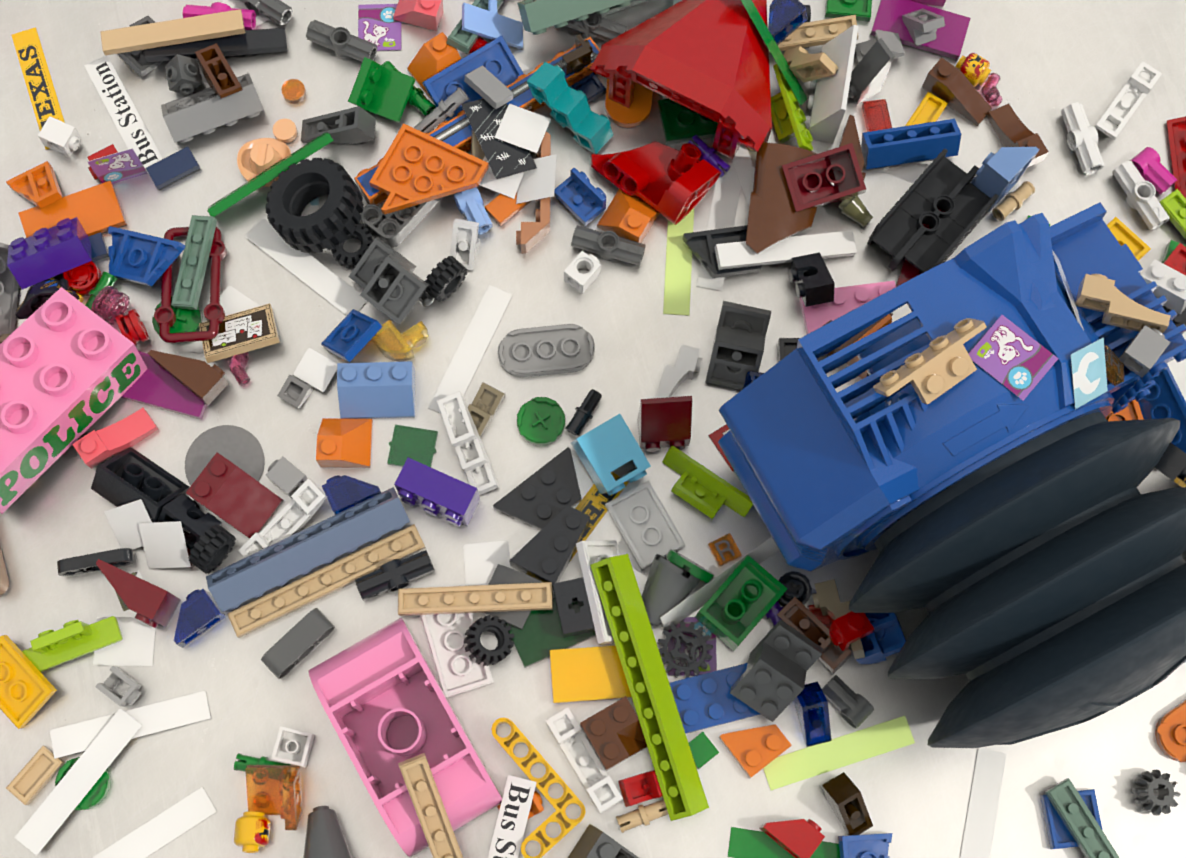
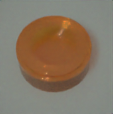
M290 79L282 85L281 91L287 102L296 104L304 100L306 90L300 80Z

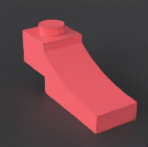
M141 408L110 426L97 431H91L72 445L84 463L92 469L112 455L115 456L127 448L133 447L157 431L158 427L147 411Z

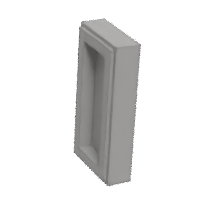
M483 65L465 75L464 81L495 109L513 100L514 93Z

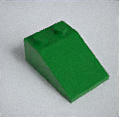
M748 555L698 611L695 618L734 651L785 593L787 588Z

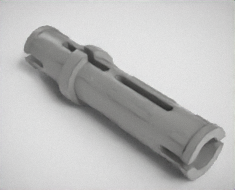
M460 87L457 88L445 101L441 100L438 103L439 106L414 128L423 133H430L448 116L452 117L454 111L469 99Z

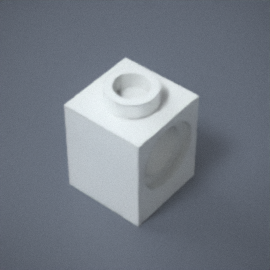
M50 116L38 134L45 147L68 157L71 156L73 151L78 149L81 142V137L75 127Z
M581 251L565 269L564 281L583 294L600 275V261L594 255ZM580 268H587L589 272L582 274L578 270Z

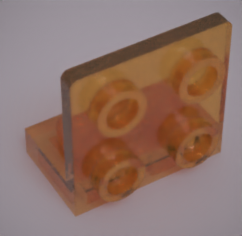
M247 765L245 772L248 812L280 815L281 819H285V830H297L303 813L300 766Z

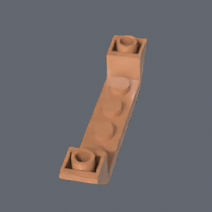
M547 131L536 153V158L551 155V135ZM550 197L536 200L540 201V209H536V222H521V231H516V245H521V254H526L550 232Z

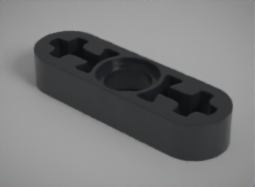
M120 548L57 561L58 575L73 576L100 571L96 565L98 559L115 567L130 565L134 562L133 552L130 548Z

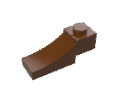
M1009 103L988 112L986 117L1004 147H1037L1039 149L1028 167L1045 159L1049 151L1038 133L1034 134L1023 124Z

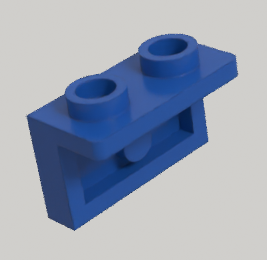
M576 168L570 170V177L555 188L554 196L584 226L588 225L606 209L605 193L599 187L595 188L590 183L588 176L582 171L579 172Z

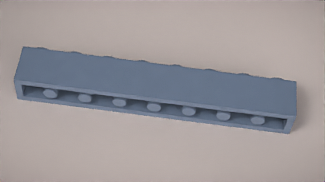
M394 487L206 576L207 586L221 612L228 609L232 610L240 606L242 602L262 596L269 589L285 585L290 579L298 575L308 574L313 568L321 564H328L336 557L344 553H351L369 541H376L382 535L392 530L401 529L410 520Z

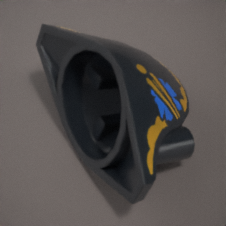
M49 278L30 286L24 301L16 310L15 315L18 319H28L61 287L77 300L80 298L75 291L69 290L68 280L61 279L58 281L55 278Z

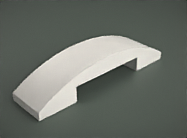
M1142 61L1095 128L1115 140L1162 73Z
M310 478L291 496L293 499L260 533H255L238 550L244 558L298 533L312 518L327 496Z
M567 707L546 720L598 811L602 813L623 800L570 709Z

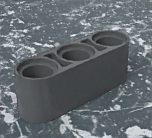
M315 608L262 656L261 661L278 679H281L329 636L335 626L318 608Z

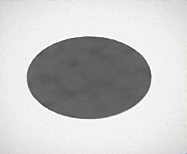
M221 425L206 430L193 441L186 454L185 474L190 486L217 452L257 481L260 480L264 470V453L261 444L252 433L238 426Z

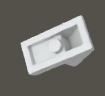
M455 219L450 256L458 260L467 270H473L480 238H478L479 223Z

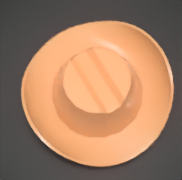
M274 138L251 140L240 148L237 155V165L243 177L249 181L289 156L291 151L284 142ZM277 176L262 187L271 186L273 181H277L279 177Z

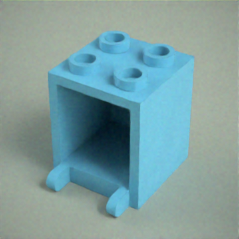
M621 414L616 415L571 442L572 447L600 494L606 492L608 495L617 493L626 487L624 485L625 481L629 480L630 483L637 481L647 475L645 470L651 467ZM632 460L636 468L615 480L611 472Z

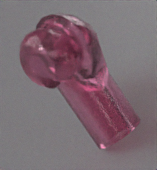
M990 73L981 90L985 100L992 106H998L1002 102V96L996 87L1000 81V76L996 73Z
M248 352L232 356L229 364V369L240 386L250 382V378L245 371L249 360Z

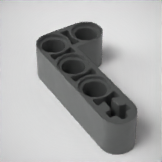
M442 198L389 214H383L381 208L376 205H366L363 207V212L360 213L362 216L361 220L364 228L367 227L374 238L378 237L394 248L402 243ZM404 214H411L409 218H401ZM370 217H377V220L373 222L367 221ZM388 231H396L391 236L385 235Z

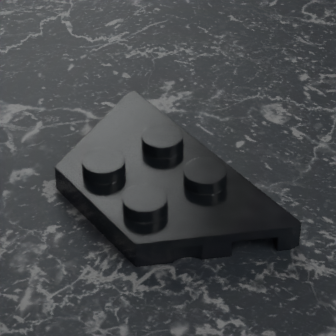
M748 225L683 234V241L712 278L756 273L761 270L762 265L722 270L718 268L714 248L716 244L746 241Z
M567 447L496 502L493 508L498 512L501 511L514 517V519L520 522L528 523L541 531L567 505L571 507L576 506L582 501L571 449Z

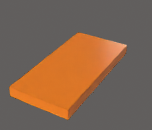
M111 181L64 196L43 208L36 206L18 213L26 238L32 236L41 228H52L59 221L66 218L71 220L77 217L88 236L107 232L109 226L118 228L127 225Z

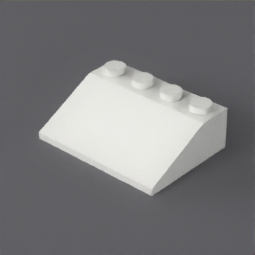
M858 25L851 26L822 46L821 52H824L838 66L835 75L812 80L810 83V88L814 89L813 95L808 97L807 109L811 110L810 116L806 115L805 125L810 131L813 140L834 143L847 106Z

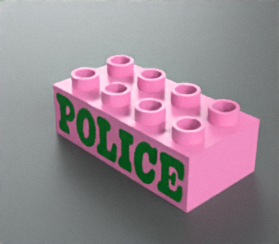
M62 287L0 344L1 514L129 390L148 369L133 342Z

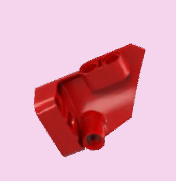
M654 141L629 151L604 155L591 154L590 156L593 169L627 195H637L674 225L678 224L695 208L721 174V171L705 159L700 161V149L690 143L683 144L680 151Z

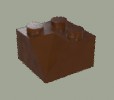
M626 696L580 723L581 729L606 771L647 748L638 716Z

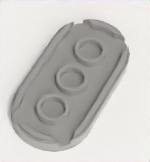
M576 324L522 328L510 331L501 340L498 346V359L502 368L515 377L571 373L580 371L590 364L594 357L595 343L592 335Z

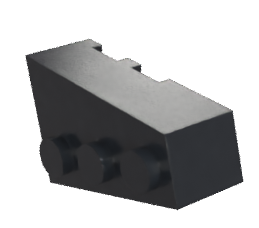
M567 505L509 560L510 566L544 583H558L577 549L576 543L581 541L590 524V516Z

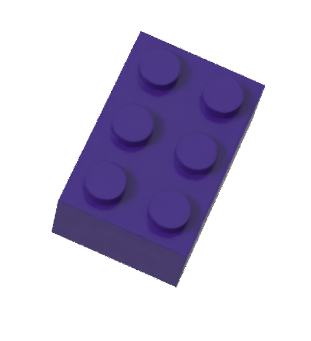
M77 217L71 220L69 218L63 219L56 226L49 229L41 228L25 239L23 237L17 238L8 246L7 266L22 290L92 261L90 240Z
M409 457L394 483L398 495L402 497L401 501L410 506H415V504L423 506V510L432 516L437 517L438 514L447 517V522L457 527H460L461 524L468 526L480 502L476 487Z

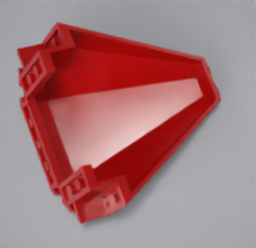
M682 0L601 45V50L590 70L609 79L610 100L630 108L634 99L636 82L718 122L713 148L718 153L732 160L741 144L758 152L762 143L768 142L772 130L769 49L741 0ZM752 0L768 28L767 0Z

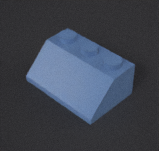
M1001 147L996 154L991 152L984 159L983 165L976 172V176L970 183L990 198L995 194L998 195L988 212L1020 180L1038 153L1039 149L1037 147Z
M412 361L337 363V391L341 419L415 417V369Z

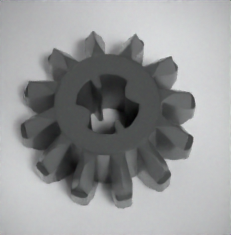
M1155 769L1151 773L1149 771L1142 772V778L1134 780L1139 788L1132 789L1133 793L1139 795L1134 802L1136 804L1143 803L1142 811H1151L1154 816H1159L1161 812L1169 814L1171 812L1170 807H1177L1179 805L1174 797H1180L1181 793L1174 791V787L1178 785L1176 781L1169 782L1171 774L1163 773L1161 775L1160 770ZM1153 790H1158L1159 796L1154 795Z

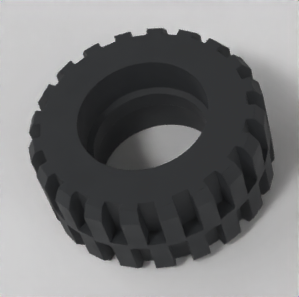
M322 158L300 160L299 164L296 165L294 163L290 165L286 172L282 171L278 175L279 179L277 181H273L270 187L272 190L268 192L266 198L268 202L265 206L266 213L268 214L267 219L291 248L304 253H311V251L320 253L323 252V249L331 250L339 242L340 244L345 242L346 237L349 234L352 235L355 231V225H359L362 217L359 213L363 212L364 206L362 203V193L339 163L326 158L324 160ZM323 195H329L319 210L310 215L301 216L304 208L312 200Z

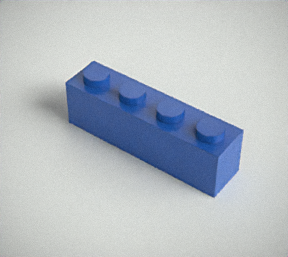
M955 119L862 133L861 142L864 165L867 170L937 158L943 149L948 150L945 157L957 156L962 134Z

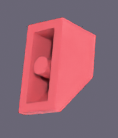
M399 0L393 20L437 31L444 12L443 0Z

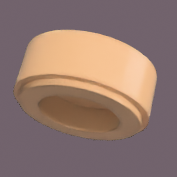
M280 119L273 125V134L277 140L290 143L297 137V128L292 120Z

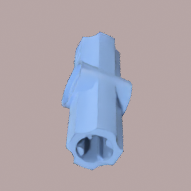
M477 187L453 194L460 213L464 214L466 220L479 223L478 235L488 232L493 227Z

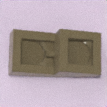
M482 382L472 404H469L467 407L480 437L505 396V393Z

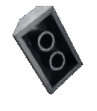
M132 447L98 465L91 486L93 491L116 507L141 499L152 523L158 522L163 506L181 494H186L190 488Z

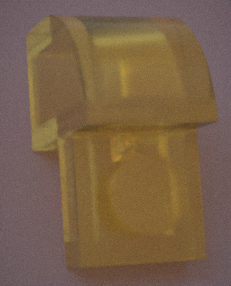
M388 320L382 324L383 327L372 338V341L386 358L396 362H404L414 358L412 348L423 345L429 334L422 321L400 334L391 320Z

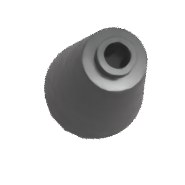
M656 554L642 593V599L651 627L653 624L659 626L662 623L660 617L680 604L701 581L685 569L669 562L667 558L660 554Z
M329 806L315 807L313 812L308 815L303 858H352L336 812L333 809H329Z

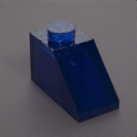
M773 0L770 4L768 30L778 45L807 21L806 7L799 0Z
M340 475L333 476L326 481V484L322 485L335 515L381 493L378 486L346 475L342 477Z
M197 589L191 592L186 597L187 600L181 604L174 642L182 648L226 617L211 594L205 589Z
M818 681L805 684L804 689L794 699L805 745L809 747L832 741L828 701Z

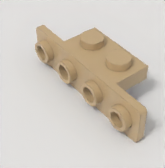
M972 318L959 321L954 326L953 331L932 340L929 344L930 347L921 353L908 357L905 360V364L899 369L885 373L880 378V382L873 386L876 393L888 397L911 382L921 402L928 405L977 370L963 344L987 327L985 322Z

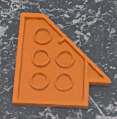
M403 123L369 183L371 187L389 195L381 208L383 214H389L478 187L489 168V163Z

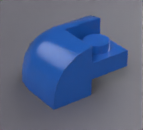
M864 613L874 627V631L861 638L865 658L856 659L857 662L865 665L886 661L887 656L900 652L906 642V638L896 613Z

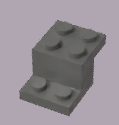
M378 237L373 240L348 276L364 288L360 294L361 297L398 325L402 324L429 286V284L413 273L417 266Z
M723 301L705 382L743 390L757 379L771 317L770 310Z
M780 619L751 651L747 669L733 684L730 694L773 722L804 689L806 672L822 655L823 648Z

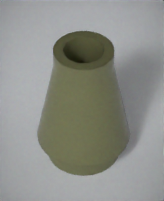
M858 195L843 200L838 206L842 210V214L863 227L873 218Z

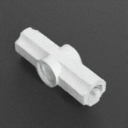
M1076 102L1064 107L1061 110V114L1068 130L1067 143L1070 150L1076 152L1083 173L1092 174L1101 170L1105 165L1097 146L1098 133L1094 126H1090L1083 105Z
M1128 160L1112 171L1127 194V204L1130 208L1139 212L1150 230L1160 227L1170 219L1155 197L1156 189L1154 185L1143 179L1132 161Z

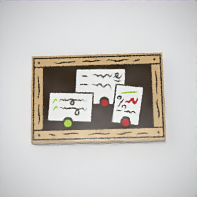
M271 304L225 316L223 322L219 324L218 335L212 340L202 341L207 363L280 343ZM208 321L199 323L200 331L209 330Z

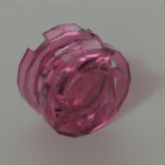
M107 286L95 297L91 310L108 324L113 325V321H116V316L120 314L125 315L129 307L130 298L125 293L119 292L115 287Z

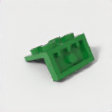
M364 57L348 102L355 106H360L366 111L395 122H400L414 86L415 78L384 67Z

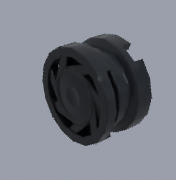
M791 571L785 573L778 580L787 588L778 600L780 606L785 607L794 597L804 605L812 595L810 580L800 572Z

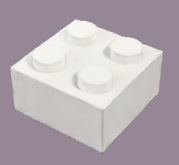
M280 726L271 759L306 768L315 735Z

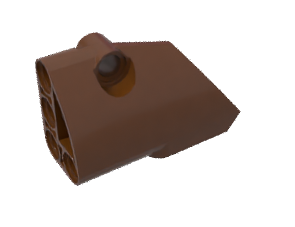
M762 143L759 151L756 152L753 192H751L746 237V245L756 254L798 232L812 227L817 207L796 212L782 165L816 155L817 153L777 143Z

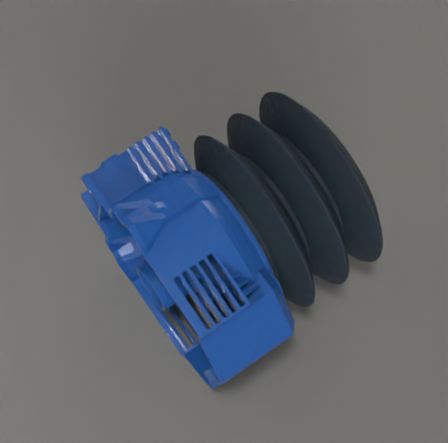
M1101 202L1050 227L1043 213L1035 214L1020 224H1017L1015 220L1004 223L964 248L953 259L912 278L798 339L797 347L793 352L733 396L719 409L729 431L719 439L718 444L789 566L812 572L837 560L850 559L878 549L880 554L851 599L849 610L854 613H897L926 607L929 615L907 638L888 670V677L892 679H938L966 674L969 683L950 702L928 739L927 745L932 748H981L992 745H1012L1087 722L1158 685L1186 661V562L1181 556L1186 550V487H1174L1141 494L1137 489L1158 464L1170 442H1172L1180 428V420L1162 418L1108 422L1105 418L1111 411L1116 414L1125 409L1128 403L1133 400L1138 402L1150 395L1149 389L1156 384L1154 379L1159 376L1160 372L1168 368L1166 363L1174 359L1177 363L1186 359V340L1182 336L1186 331L1185 324L1178 327L1175 326L1172 320L1178 315L1176 311L1172 310L1167 313L1162 306L1168 301L1165 295L1158 299L1153 293L1158 287L1156 282L1153 281L1149 284L1145 282L1140 275L1143 268L1127 244L1121 246L1103 221L1107 211ZM1053 251L1060 261L1074 302H1076L1079 285L1085 274H1102L1107 279L1115 280L1114 286L1138 304L1154 311L1171 315L1169 326L1163 333L1165 339L1171 343L1143 377H1140L1121 363L1119 374L1116 366L1118 361L1115 359V357L1119 359L1139 332L1102 323L1104 312L1076 305L1082 328L1076 319L1053 256ZM907 304L912 312L818 362V358L840 347L849 339L903 305ZM1004 315L1059 358L1024 401L975 362L973 363L977 368L976 371L928 405L921 402L911 382L888 397L876 393L873 388L874 385L880 382V378L885 373L899 369L905 364V360L908 357L926 350L930 347L929 344L932 340L939 336L947 335L954 330V326L959 321L966 318L984 321L987 326L983 331L963 344L968 354L999 317ZM1104 337L1108 391L1075 409L1071 354ZM1111 352L1113 353L1112 359L1114 360V362L1112 361V365H1111ZM858 356L859 361L827 377L826 374ZM867 371L869 374L866 378L838 393L835 389L858 377L863 372Z

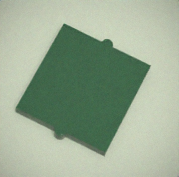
M395 424L392 441L389 442L390 452L387 464L403 467L409 457L431 467L433 456L437 453L435 446L438 431Z

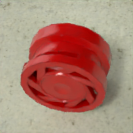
M92 261L63 273L64 279L69 282V287L81 296H89L90 290H94L102 276V272Z
M135 309L128 311L127 315L120 314L115 318L122 335L136 346L137 342H145L150 339L143 322L139 318V314Z

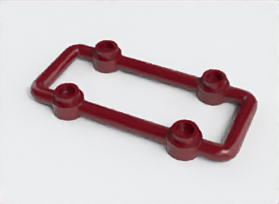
M189 227L170 228L164 234V239L173 240L174 237L187 236ZM218 227L215 229L209 255L211 259L210 304L204 308V316L209 322V330L170 333V327L176 322V315L171 308V264L162 274L161 307L154 313V318L160 326V338L166 343L208 341L214 339L219 333V324L225 319V311L220 305L221 260L225 258L227 249L221 241L222 234Z

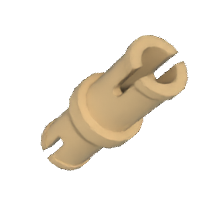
M1028 181L1023 182L1014 192L1008 193L1005 196V200L992 210L993 216L997 220L1003 221L1011 212L1020 209L1023 202L1035 193L1033 184Z
M663 798L647 806L639 805V809L616 816L621 832L624 833V831L642 824L645 826L650 825V821L668 815V811Z

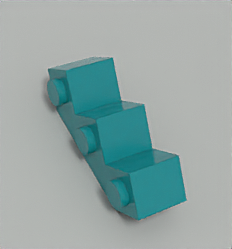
M544 62L527 80L533 97L540 104L544 101L552 110L550 115L562 128L568 127L575 134L573 139L578 145L597 154L614 135L610 126V120L602 114L598 115L591 111L586 94L581 90L576 91L568 86L564 77L565 73L559 66H553Z

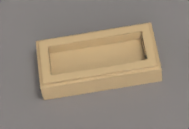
M42 746L6 789L24 805H29L65 762L60 758L54 759L53 752L47 746Z

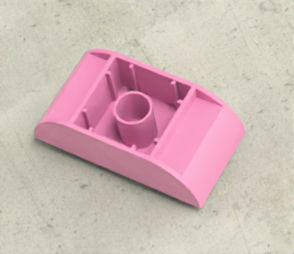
M402 617L308 670L317 696L376 808L397 843L408 857H412L427 848L428 843L398 763L425 753L453 831L502 802L503 799Z

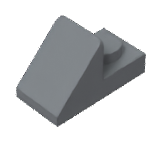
M923 8L902 15L903 21L917 46L935 40L937 29L945 26L943 16Z
M875 30V39L858 43L855 47L858 63L875 42L881 38L895 56L894 59L905 55L899 34L883 30Z

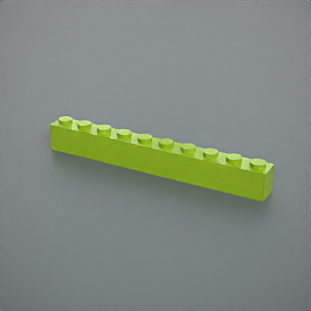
M628 554L606 558L590 566L671 821L689 817L709 808L636 577Z

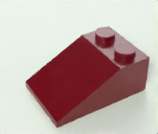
M852 143L782 165L796 212L845 200L866 192V186Z
M692 396L641 399L637 419L639 446L641 449H646L647 452H656L665 447L674 446L682 450L685 449V446H689L691 440Z
M218 452L186 492L192 499L249 539L255 533H259L283 502L282 498Z
M100 559L97 560L96 565L126 606L137 613L134 618L154 628L158 624L167 627L181 599Z

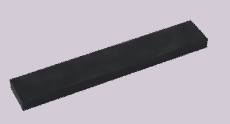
M285 28L245 30L244 34L144 49L146 62L170 61L177 54L197 59L196 51L216 43L224 56L286 52Z

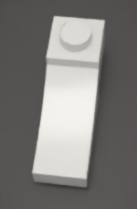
M681 344L676 365H665L656 398L671 397L682 382L687 378L693 379L694 371H700L703 358L698 357L700 349Z

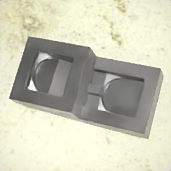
M289 375L277 396L300 408L315 387L294 375Z

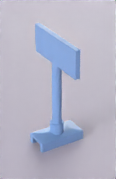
M488 0V10L467 3L462 4V30L491 40L503 36L507 45L518 49L523 48V23L499 15L497 12V0Z

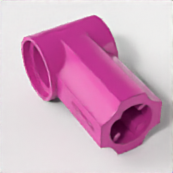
M1146 147L1130 160L1146 181L1151 182L1160 195L1177 181L1160 163L1159 154L1151 147Z

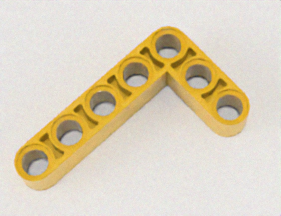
M499 718L495 720L491 728L495 740L531 781L537 782V789L556 810L525 838L521 845V853L524 858H542L582 821L585 816V807L518 727L508 718ZM505 723L511 727V733L509 736L502 738L497 735L496 731L499 725ZM520 743L527 745L529 749L528 754L523 758H518L514 755V748ZM538 763L543 764L546 768L545 775L541 778H534L531 775L532 766ZM557 783L563 787V795L558 799L551 798L548 794V789L552 784ZM570 804H577L580 807L581 815L579 818L572 820L567 817L565 811ZM551 822H556L561 827V833L556 838H550L546 834V826ZM532 840L539 842L541 845V851L535 857L529 856L525 849L527 843Z

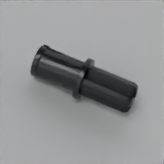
M591 389L581 406L575 408L576 412L565 428L572 435L579 437L588 420L593 418L591 414L602 398L598 391Z

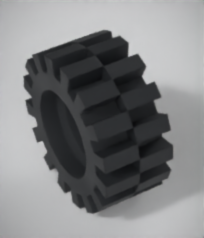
M361 223L357 226L355 225L356 229L353 234H349L346 237V241L351 238L361 241V247L358 251L353 253L346 252L343 249L345 242L342 244L339 242L335 245V248L331 249L333 257L338 261L339 265L343 266L345 264V267L350 269L351 265L355 268L373 242L369 229L367 227L363 228Z
M453 256L444 258L442 262L437 264L436 268L431 270L432 273L426 277L427 280L425 282L429 284L426 291L438 302L446 300V298L451 296L452 292L455 293L457 291L456 288L460 287L461 282L465 280L467 268Z
M218 524L212 526L210 530L205 531L204 536L201 535L199 542L194 544L195 548L190 551L189 561L205 574L211 573L212 570L214 571L217 568V565L220 566L223 559H226L228 557L227 554L232 551L233 548L231 547L235 545V536Z
M490 615L484 618L481 617L466 631L465 635L467 637L464 638V643H467L465 651L471 652V655H469L471 660L474 657L477 659L475 663L480 664L484 662L483 666L495 665L506 658L512 651L510 649L514 646V642H511L514 638V633L509 634L512 628L510 625L508 627L504 626L506 623L504 619L498 621V616L490 618ZM483 632H492L496 636L498 644L495 649L488 650L483 647L480 641Z

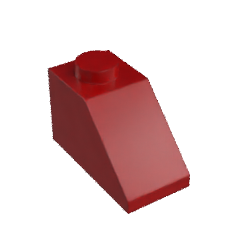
M798 819L762 824L759 828L794 858H810L825 838L820 832L822 828L811 819H808V821Z

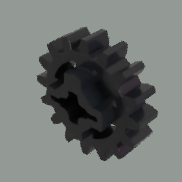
M681 621L679 628L671 624L670 633L666 630L662 632L665 640L658 639L657 644L663 646L659 649L660 655H663V664L667 663L668 665L666 668L667 673L673 669L675 670V677H678L683 672L685 678H689L691 671L696 676L699 675L698 667L702 669L707 668L704 660L712 659V656L707 651L712 650L713 645L706 644L710 636L701 635L703 627L695 630L694 622H691L689 627H685L684 621ZM683 633L691 634L696 638H687L684 636ZM673 638L674 649L668 652V643ZM681 644L684 647L689 646L691 648L688 655L684 652L680 654ZM701 647V657L697 662L695 651ZM674 661L684 662L687 667L679 666Z

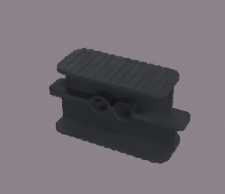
M943 149L937 158L925 169L923 174L910 186L909 190L881 219L869 237L867 244L870 246L875 242L894 257L888 268L893 271L905 259L924 273L944 263L984 218L995 203L998 195L995 194L990 198L970 183L979 170L976 165L966 173L945 157L948 150ZM937 207H942L946 212L939 211ZM922 223L930 225L931 229L925 228Z

